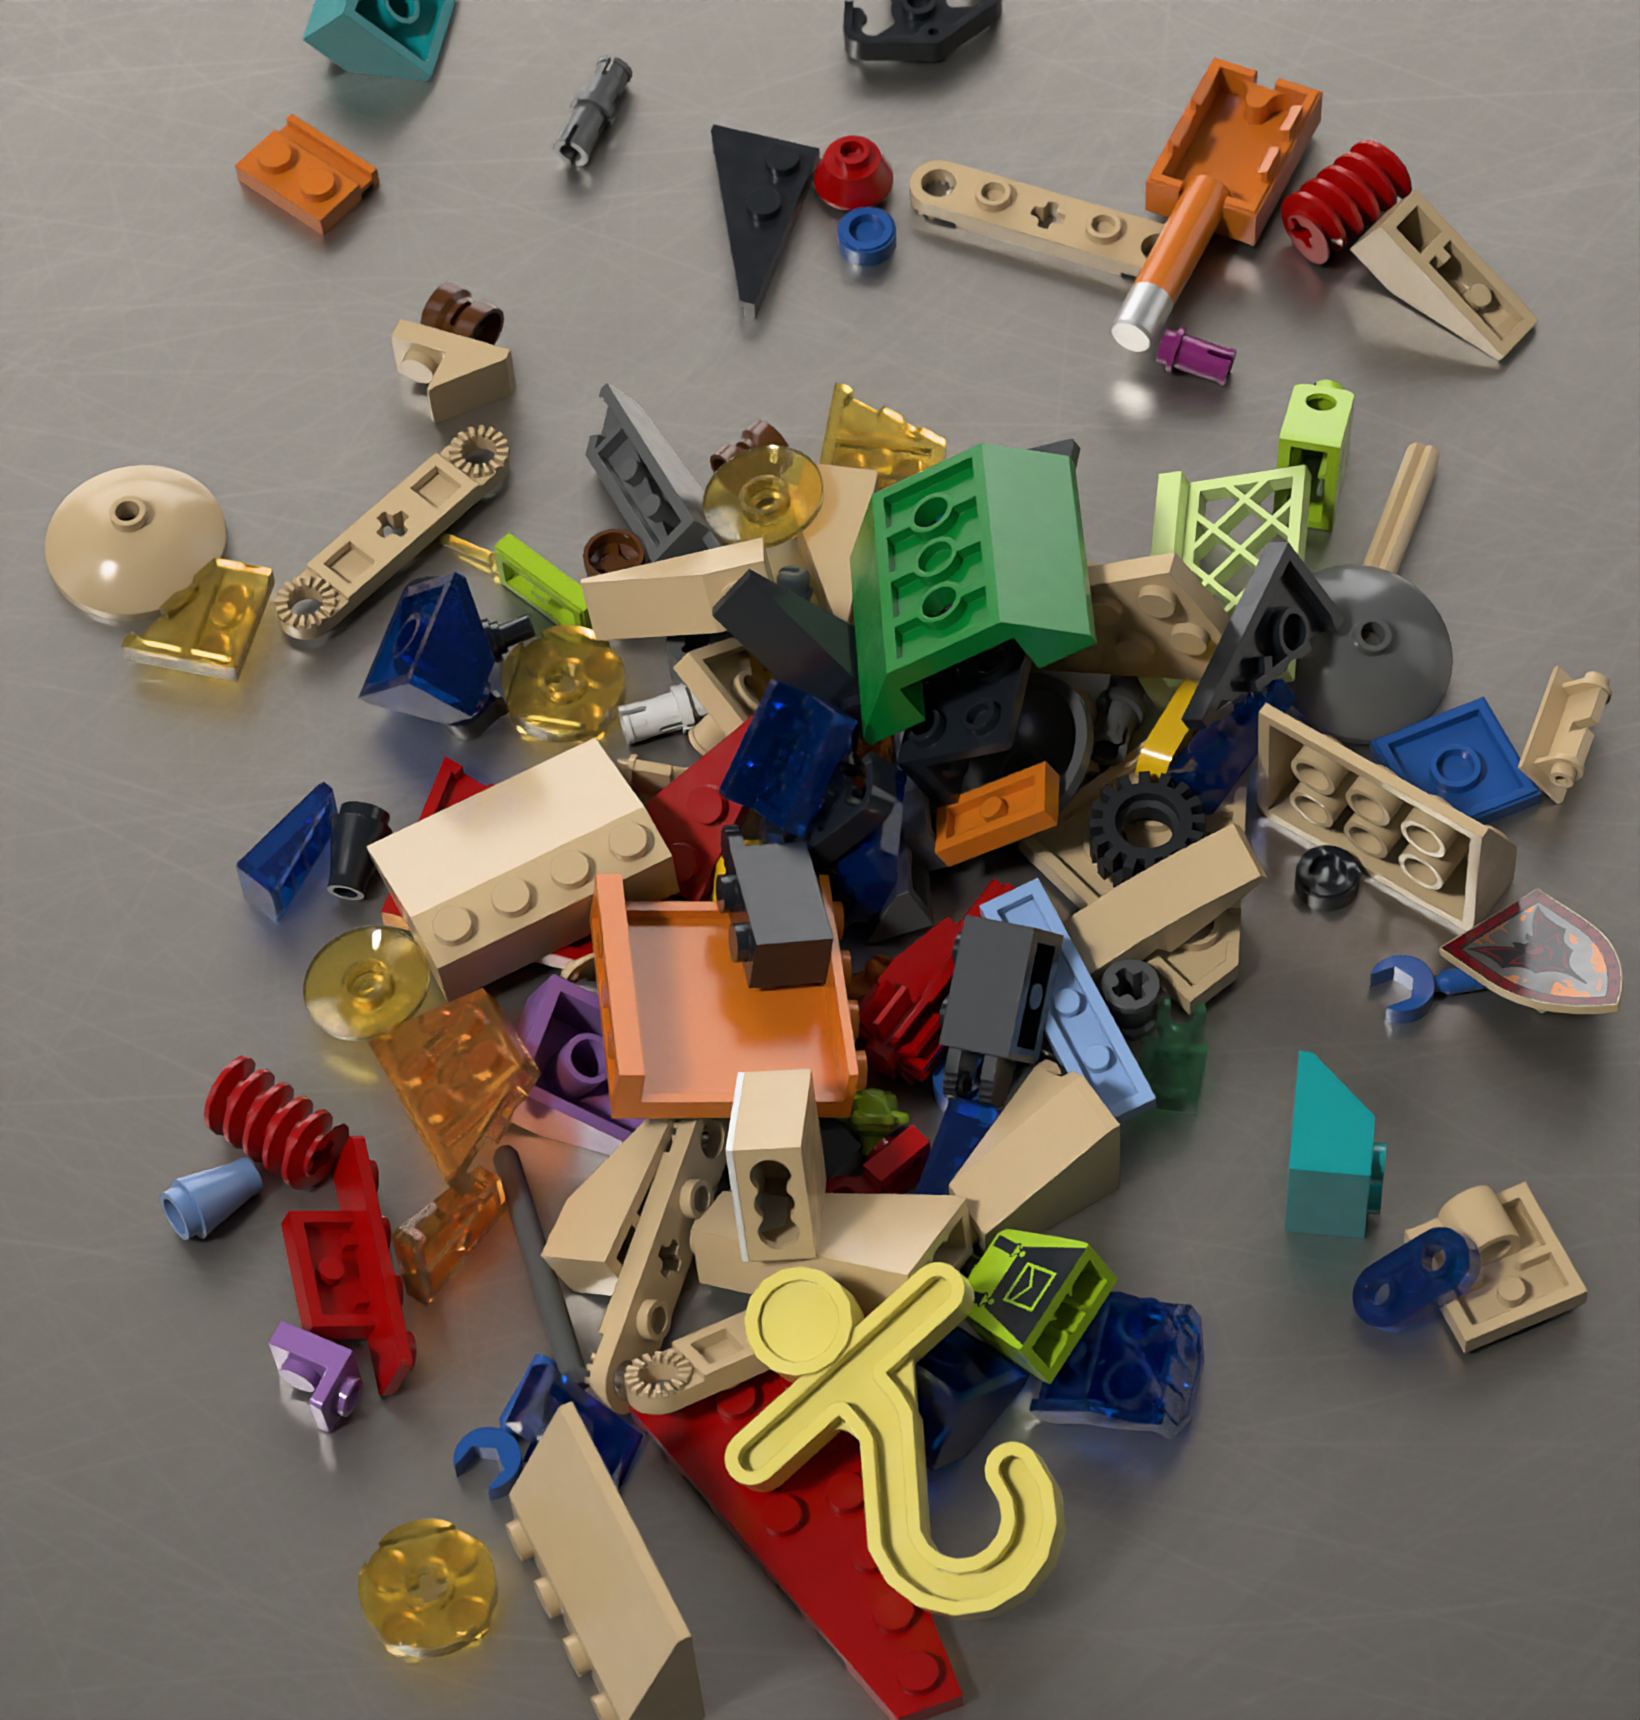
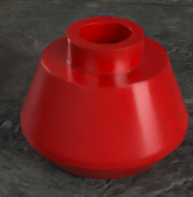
M858 135L844 136L833 141L825 150L814 172V186L820 198L834 208L849 212L857 208L873 207L879 204L890 193L894 181L892 166L879 147L872 140Z

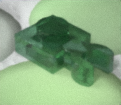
M1163 998L1157 1008L1156 1021L1157 1033L1160 1038L1143 1037L1138 1065L1156 1097L1157 1107L1155 1109L1197 1115L1208 1062L1209 1046L1196 1043L1205 1034L1206 1008L1203 1004H1196L1194 1018L1186 1024H1178L1170 1019L1171 999Z

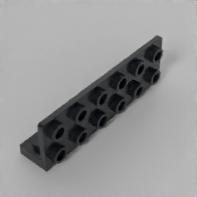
M1073 439L1027 449L1069 456L1075 463V469L1080 454V447ZM953 603L945 607V612L952 607ZM1014 638L943 669L935 675L922 679L926 720L904 731L897 765L936 807L959 802L964 777L969 768V758L1009 750L1013 746L1032 664L1031 658Z

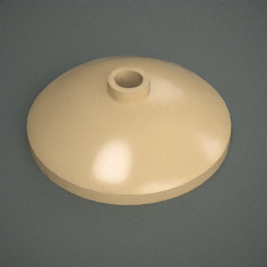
M127 466L110 470L91 478L64 499L55 511L46 532L45 557L51 578L56 587L69 602L79 609L109 620H147L180 609L197 598L212 583L226 555L228 543L227 528L224 515L216 498L195 478L175 469L162 466ZM136 517L129 521H123L127 518Z

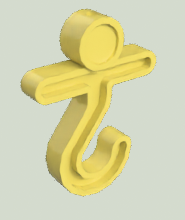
M942 1262L929 1263L912 1275L864 1319V1313L853 1294L825 1272L804 1266L779 1270L764 1279L749 1299L744 1317L746 1339L755 1356L761 1362L786 1380L794 1383L735 1435L727 1445L724 1457L730 1476L751 1490L758 1492L772 1491L781 1486L840 1431L850 1432L860 1442L868 1550L885 1581L926 1612L960 1621L1002 1616L1032 1598L1057 1565L1066 1531L1061 1489L1043 1458L1025 1444L1015 1441L1002 1443L994 1448L987 1457L985 1464L986 1480L999 1501L1001 1512L998 1534L988 1548L973 1557L955 1559L941 1554L931 1538L923 1419L918 1412L915 1364L971 1312L975 1299L974 1291L969 1281L950 1264Z

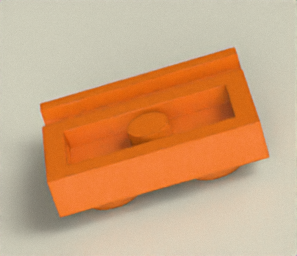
M291 114L286 118L287 125L279 132L274 129L235 165L239 181L321 235H324L362 200L361 193L369 186L375 188L380 183L378 171L373 165L294 114Z

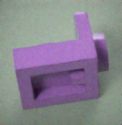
M281 1320L269 1341L279 1375L286 1382L300 1390L314 1392L309 1405L317 1428L331 1433L341 1415L347 1417L352 1413L362 1393L363 1381L353 1351Z

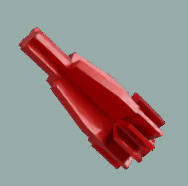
M995 878L992 879L965 915L982 918L979 905L1015 889V887L1008 882L1003 885ZM965 915L958 924L947 916L897 955L858 1004L859 1033L857 1041L854 1043L855 1050H864L867 1064L876 1071L889 1075V1078L896 1080L900 1074L908 1085H914L917 1080L922 1083L949 1048L948 1046L939 1045L942 1031L939 1024V1014L942 1003L950 992L955 967L952 958L953 945L957 935L962 931Z

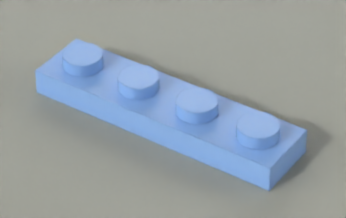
M1036 878L979 905L982 918L1034 927L1064 935L1044 1035L1065 1075L1071 1071L1083 1075L1119 1124L1157 1107L1154 1093L1039 879Z

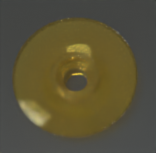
M769 445L756 447L735 455L713 474L704 492L703 511L711 529L724 542L735 544L763 537L765 548H769L793 539L813 522L823 503L824 483L818 467L806 454L786 446Z
M387 926L355 928L329 941L311 961L303 983L305 1006L317 1026L333 1037L346 1041L378 1039L404 1026L418 1012L429 989V965L418 943L406 933ZM380 989L375 995L364 998L371 990Z

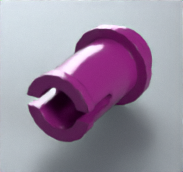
M1180 326L1178 331L1170 328L1166 329L1158 349L1156 362L1166 365V372L1172 373L1176 368L1225 386L1228 380L1227 375H1230L1237 350L1187 335V328Z

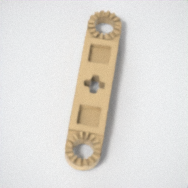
M933 160L923 163L914 170L909 181L912 207L915 211L918 210L919 215L923 217L928 215V219L931 220L938 218L955 223L956 228L1121 276L1122 273L1134 277L1138 276L1147 259L1144 256L1146 249L1148 251L1151 250V246L1155 244L1165 224L946 160ZM939 180L942 181V184L946 185L948 182L949 187H953L951 193L940 197L931 196L924 191L927 188V184L930 187L932 186V181H935V184H939ZM1049 216L1058 218V223L1052 222L1048 229L1039 227V222H1045Z
M479 425V429H474L473 426L467 427V432L461 431L457 433L458 437L453 438L451 444L439 454L435 452L310 560L303 572L294 577L291 582L287 581L284 583V588H280L277 591L278 596L275 597L274 601L278 622L282 630L291 637L303 640L315 639L328 633L507 476L511 468L509 445L500 431L497 433L495 428L491 426L489 429H485L483 425ZM478 449H487L495 453L494 461L492 459L489 460L488 466L486 463H482L483 467L479 468V464H475V467H472L470 462L466 464L465 457ZM404 525L405 535L399 537L392 533L384 538V527L389 526L396 530ZM305 599L318 600L323 604L320 607V612L316 611V616L314 617L312 614L308 615V619H305L304 615L298 618L297 614L292 615L291 612L296 603Z
M678 1118L680 1122H674L673 1128L677 1131L675 1135H672L673 1142L670 1151L663 1152L598 1332L603 1336L597 1353H593L590 1357L593 1364H587L586 1370L590 1372V1377H584V1383L589 1384L590 1387L585 1389V1393L587 1396H591L588 1402L590 1405H595V1410L615 1414L631 1413L629 1409L631 1405L627 1399L624 1381L625 1369L628 1365L632 1366V1361L636 1358L642 1361L643 1354L648 1353L650 1357L654 1356L655 1351L660 1350L663 1339L669 1331L671 1316L693 1257L689 1243L691 1228L695 1220L700 1219L714 1202V1195L727 1161L725 1150L730 1125L729 1118ZM702 1130L708 1131V1134L703 1135V1139H708V1142H702L701 1145ZM616 1370L622 1372V1374L617 1375V1379H622V1383H616L615 1386L619 1390L614 1389Z
M746 1310L673 1341L672 1348L663 1352L655 1351V1355L651 1357L648 1353L643 1354L642 1361L638 1358L634 1359L632 1366L628 1365L624 1374L627 1399L631 1407L639 1412L651 1415L671 1413L720 1391L731 1389L745 1380L770 1370L771 1368L755 1356L746 1339L744 1322ZM664 1380L671 1381V1385L668 1382L664 1383V1389L660 1388V1384H656L655 1390H653L651 1383Z

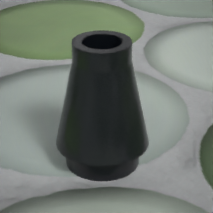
M348 801L341 804L339 814L331 817L330 877L327 885L329 893L348 900H361L364 898L367 884L376 868L366 846L393 834L392 829L388 826L390 815L387 811L373 804Z

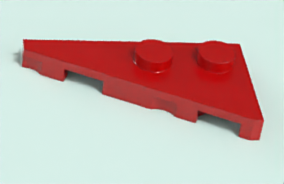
M775 696L644 804L645 809L673 857L680 891L677 893L678 895L689 901H709L714 890L715 865L722 856L720 843L723 825L737 824L741 830L798 703L788 698Z

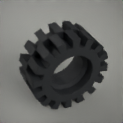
M1150 771L1139 772L1138 783L1135 784L1131 783L1128 774L1117 778V792L1109 784L1101 790V802L1094 800L1091 807V818H1089L1090 857L1092 864L1097 863V873L1103 880H1106L1113 874V887L1115 888L1168 856L1205 838L1206 820L1205 813H1202V802L1198 795L1190 798V787L1183 781L1175 789H1172V776L1161 773L1158 783L1150 782ZM1152 820L1169 827L1172 837L1161 846L1143 848L1128 843L1122 833L1126 826L1134 822Z

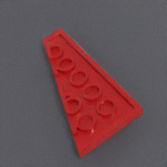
M770 1369L739 1383L731 1389L720 1391L671 1413L651 1415L639 1412L629 1406L633 1421L645 1435L649 1434L666 1453L669 1463L683 1479L687 1478L711 1506V1512L777 1588L781 1587L800 1609L802 1618L816 1634L820 1633L845 1662L846 1669L890 1720H926L964 1706L963 1693L931 1614L913 1604L885 1581L868 1550L860 1442L853 1434L840 1431L781 1486L772 1491L758 1492L749 1489L730 1476L724 1457L727 1445L735 1435L794 1382L786 1380Z

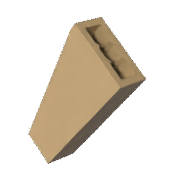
M722 1191L701 1218L695 1220L691 1228L689 1240L690 1249L695 1254L699 1283L753 1294L764 1279L779 1270L804 1266L825 1272L853 1294L864 1313V1319L922 1267L929 1263L942 1262L950 1264L959 1271L973 1253L967 1198L956 1195L825 1193L816 1259L742 1262L732 1192Z

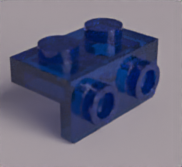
M772 679L724 777L719 793L727 800L754 809L780 830L802 838L810 820L816 817L822 807L824 791L837 763L845 757L849 750L852 739L851 734L857 720L821 696L781 680Z
M1283 679L1273 680L1259 692L1243 693L1233 701L1235 710L1222 721L1212 722L1208 728H1199L1166 774L1172 776V782L1176 787L1181 781L1190 787V798L1198 795L1202 802V813H1205V816L1213 815L1258 755V723L1261 708L1267 703L1286 713L1297 696Z

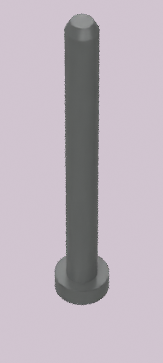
M503 1145L495 1150L493 1162L560 1376L553 1382V1389L560 1405L572 1401L575 1407L589 1403L588 1400L591 1397L585 1393V1389L590 1386L584 1383V1377H590V1372L586 1370L557 1274L541 1257L546 1245V1239L519 1154L512 1146Z

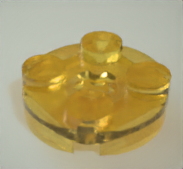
M560 625L541 630L542 638L530 642L527 646H524L523 640L514 647L506 658L501 673L503 698L507 704L513 727L519 732L548 742L568 743L579 741L585 743L593 738H596L597 741L600 740L607 732V725L618 716L617 707L624 705L627 695L625 666L621 657H618L610 649L609 641L596 640L594 631L585 627ZM563 675L573 676L574 685L577 686L568 692H556L554 688L548 687L549 683H560Z
M422 1519L400 1525L389 1531L378 1542L380 1548L371 1556L368 1564H366V1561L364 1562L358 1578L360 1605L370 1630L384 1642L386 1649L391 1654L399 1657H441L461 1650L471 1642L483 1638L489 1632L492 1625V1614L498 1601V1580L493 1560L486 1546L475 1536L473 1539L467 1533L456 1530L455 1524L440 1519ZM433 1575L436 1584L447 1583L446 1590L438 1594V1599L430 1602H424L422 1598H412L410 1592L420 1588V1577Z

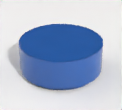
M874 207L854 209L842 217L837 227L839 251L846 260L860 266L880 264L890 258L896 249L895 222L888 213Z

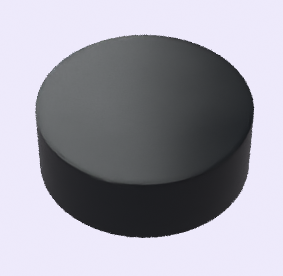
M1323 845L1314 847L1301 856L1296 866L1295 889L1299 898L1307 906L1319 911H1337L1348 906L1357 896L1360 868L1356 859L1348 851L1337 846Z

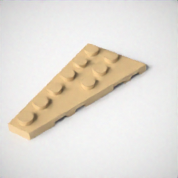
M1176 552L1087 566L1097 643L1040 669L1033 661L1031 664V669L1183 680L1190 678L1200 681L1231 617Z

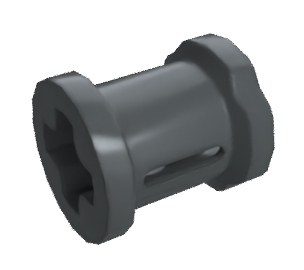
M1123 959L1113 963L1106 969L1101 980V994L1124 1039L1138 1041L1146 1038L1155 1030L1156 1020L1159 1015V1006L1156 1002L1159 996V977L1155 969L1148 963L1138 959Z

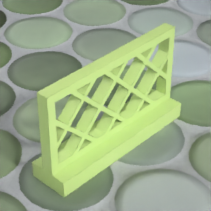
M1305 464L1189 483L1182 470L1159 474L1150 556L1176 552L1211 595L1216 594L1228 604L1223 609L1232 617L1244 590L1235 597L1223 585L1245 564L1255 570L1259 561L1255 555L1277 534L1289 542L1302 561H1305L1312 478L1309 469ZM1292 488L1291 498L1273 515L1259 506L1274 491ZM1232 498L1237 502L1215 524H1212L1205 518L1206 501ZM1251 513L1264 524L1240 546L1228 534ZM1220 543L1231 551L1232 554L1208 575L1200 569V561ZM1296 659L1290 662L1285 672L1269 684L1294 681ZM1138 677L1139 682L1159 712H1164L1175 692L1184 681L1183 679Z

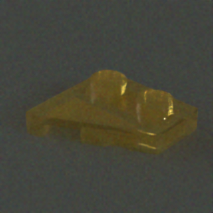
M835 383L819 464L878 470L880 491L946 460L947 450L944 438L924 427H915L908 424L902 415L884 405L879 411L869 407L854 398L853 388L842 383Z
M213 558L193 576V580L188 587L176 591L159 607L161 617L140 636L132 631L124 638L121 647L125 660L238 682L275 585L272 568Z

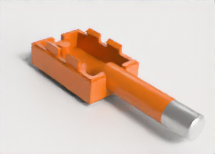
M1216 57L1213 58L1146 180L1145 210L1169 218L1111 324V333L1120 345L1132 351H1147L1153 346L1214 233L1255 246L1321 122L1322 91L1281 78L1277 79L1275 90L1257 84L1256 70Z

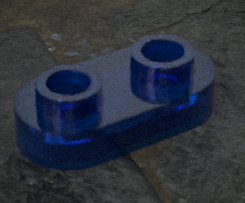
M1447 1227L1431 1228L1369 1265L1360 1273L1352 1293L1354 1309L1362 1321L1385 1332L1405 1330L1462 1296L1473 1287L1481 1270L1480 1252L1476 1244L1468 1236ZM1440 1250H1444V1264L1434 1271L1432 1268L1433 1257ZM1388 1284L1389 1296L1385 1302L1378 1305L1377 1293L1383 1285Z

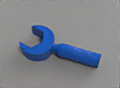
M1393 955L1381 960L1371 972L1369 987L1394 979L1412 991L1411 998L1386 1007L1385 1020L1397 1024L1412 1023L1424 1017L1432 1006L1434 992L1440 991L1450 995L1482 990L1484 988L1488 989L1458 967L1444 969L1438 975L1433 976L1430 968L1423 961L1409 955Z
M543 1354L534 1355L499 1417L500 1427L475 1429L466 1434L456 1446L453 1463L457 1477L475 1457L499 1460L502 1471L487 1488L489 1500H497L510 1494L524 1469L521 1450L514 1435L524 1430L544 1391H546L558 1369L556 1362Z

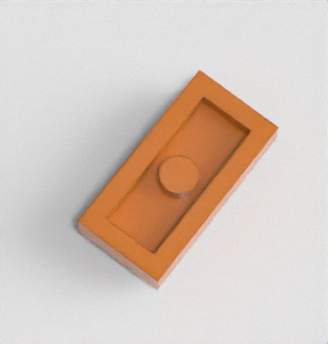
M1044 761L960 794L959 802L956 804L937 807L936 855L950 867L1058 825L1059 774Z

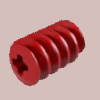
M1363 139L1353 145L1350 152H1346L1336 158L1333 165H1329L1318 172L1316 178H1312L1301 185L1299 192L1296 191L1284 198L1281 205V219L1285 231L1293 245L1305 258L1312 263L1320 265L1329 260L1330 250L1337 252L1346 246L1347 237L1353 239L1361 235L1364 224L1369 226L1375 224L1380 218V211L1386 212L1397 204V197L1404 199L1412 191L1411 177L1404 163L1389 148L1374 140Z
M248 1055L237 1057L221 1071L210 1089L203 1114L205 1126L214 1134L224 1136L225 1140L235 1149H243L244 1153L252 1161L263 1163V1166L272 1175L283 1177V1181L292 1189L306 1190L317 1185L332 1172L333 1164L349 1138L348 1126L343 1123L331 1129L333 1116L330 1112L321 1109L313 1113L314 1103L310 1098L298 1096L294 1099V1089L287 1082H281L274 1086L275 1076L271 1071L259 1069L255 1072L256 1063Z

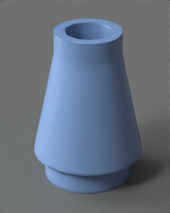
M243 1156L232 1163L172 1180L171 1189L160 1195L161 1206L170 1225L182 1239L188 1240L195 1235L205 1238L248 1199L263 1191V1182L251 1160Z

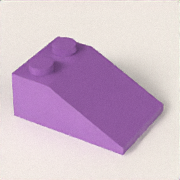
M553 974L528 997L484 1109L542 1137L611 1155L647 1118L612 1119L598 995Z

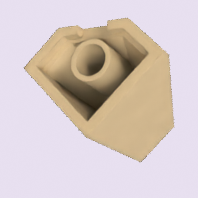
M1048 1059L1034 1067L949 1184V1195L967 1198L972 1245L981 1258L999 1232L1005 1229H1013L1041 1234L1120 1188V1124L1083 1075L1071 1071L1060 1077L1059 1075L1062 1073L1058 1064Z

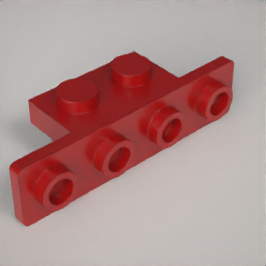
M350 1136L332 1168L340 1211H288L281 1223L302 1329L326 1340L367 1339L379 1395H394L408 1372L412 1371L415 1366L417 1356L416 1341L413 1333L406 1331L402 1312L404 1300L403 1281L398 1273H394L389 1252L392 1237L389 1219L381 1215L377 1196L379 1187L378 1166L374 1159H369L365 1137Z

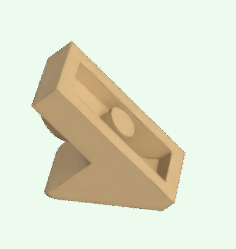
M401 318L391 335L398 373L404 374L419 383H429L427 393L434 423L447 421L512 395L516 387L510 349Z

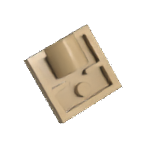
M1526 1182L1496 1194L1492 1187L1487 1185L1469 1188L1448 1200L1441 1208L1438 1218L1405 1231L1404 1245L1464 1353L1586 1303L1588 1290Z

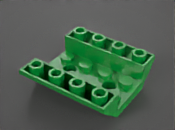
M980 443L871 495L850 556L863 738L869 745L926 720L922 679L935 675L939 671L983 651L990 650L1009 639L1014 638L1039 669L1097 643L1075 463L1069 456ZM944 514V516L937 522V518ZM953 603L952 607L945 612V607Z

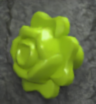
M870 1088L855 1092L850 1118L835 1119L839 1123L847 1125L852 1132L859 1135L862 1155H868L877 1143L897 1129V1124L910 1123V1112L899 1110L896 1095L891 1091Z

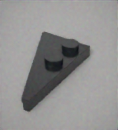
M713 124L711 129L712 148L715 155L721 199L723 201L738 298L741 307H744V316L756 319L814 180V172L820 161V149Z
M1289 542L1267 543L1181 720L1189 730L1208 728L1212 722L1222 721L1235 710L1233 701L1245 692H1259L1285 672L1292 660L1301 659L1312 651L1310 641L1322 632H1336L1343 626L1346 620Z

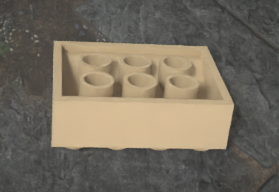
M1267 703L1261 708L1258 723V813L1316 846L1332 845L1348 851L1358 862L1360 871L1465 931L1485 919L1514 880L1517 846L1512 844L1498 829L1489 825H1483L1461 813L1441 797L1428 794L1399 778L1389 768L1380 764H1374L1344 747L1334 737L1317 732Z
M596 738L366 846L370 857L448 1003L590 935L589 917L596 874H622L625 901H661L680 892L673 857L644 805Z
M573 1402L566 1403L556 1411L509 1494L515 1519L505 1524L509 1538L521 1562L533 1557L542 1575L541 1578L533 1581L534 1587L548 1617L552 1619L561 1615L571 1634L562 1638V1643L578 1677H581L590 1672L600 1692L591 1697L592 1705L599 1720H701L705 1718V1711L692 1636Z

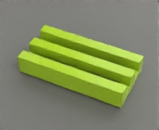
M509 532L494 545L500 583L582 644L590 646L596 640L583 590L579 583Z

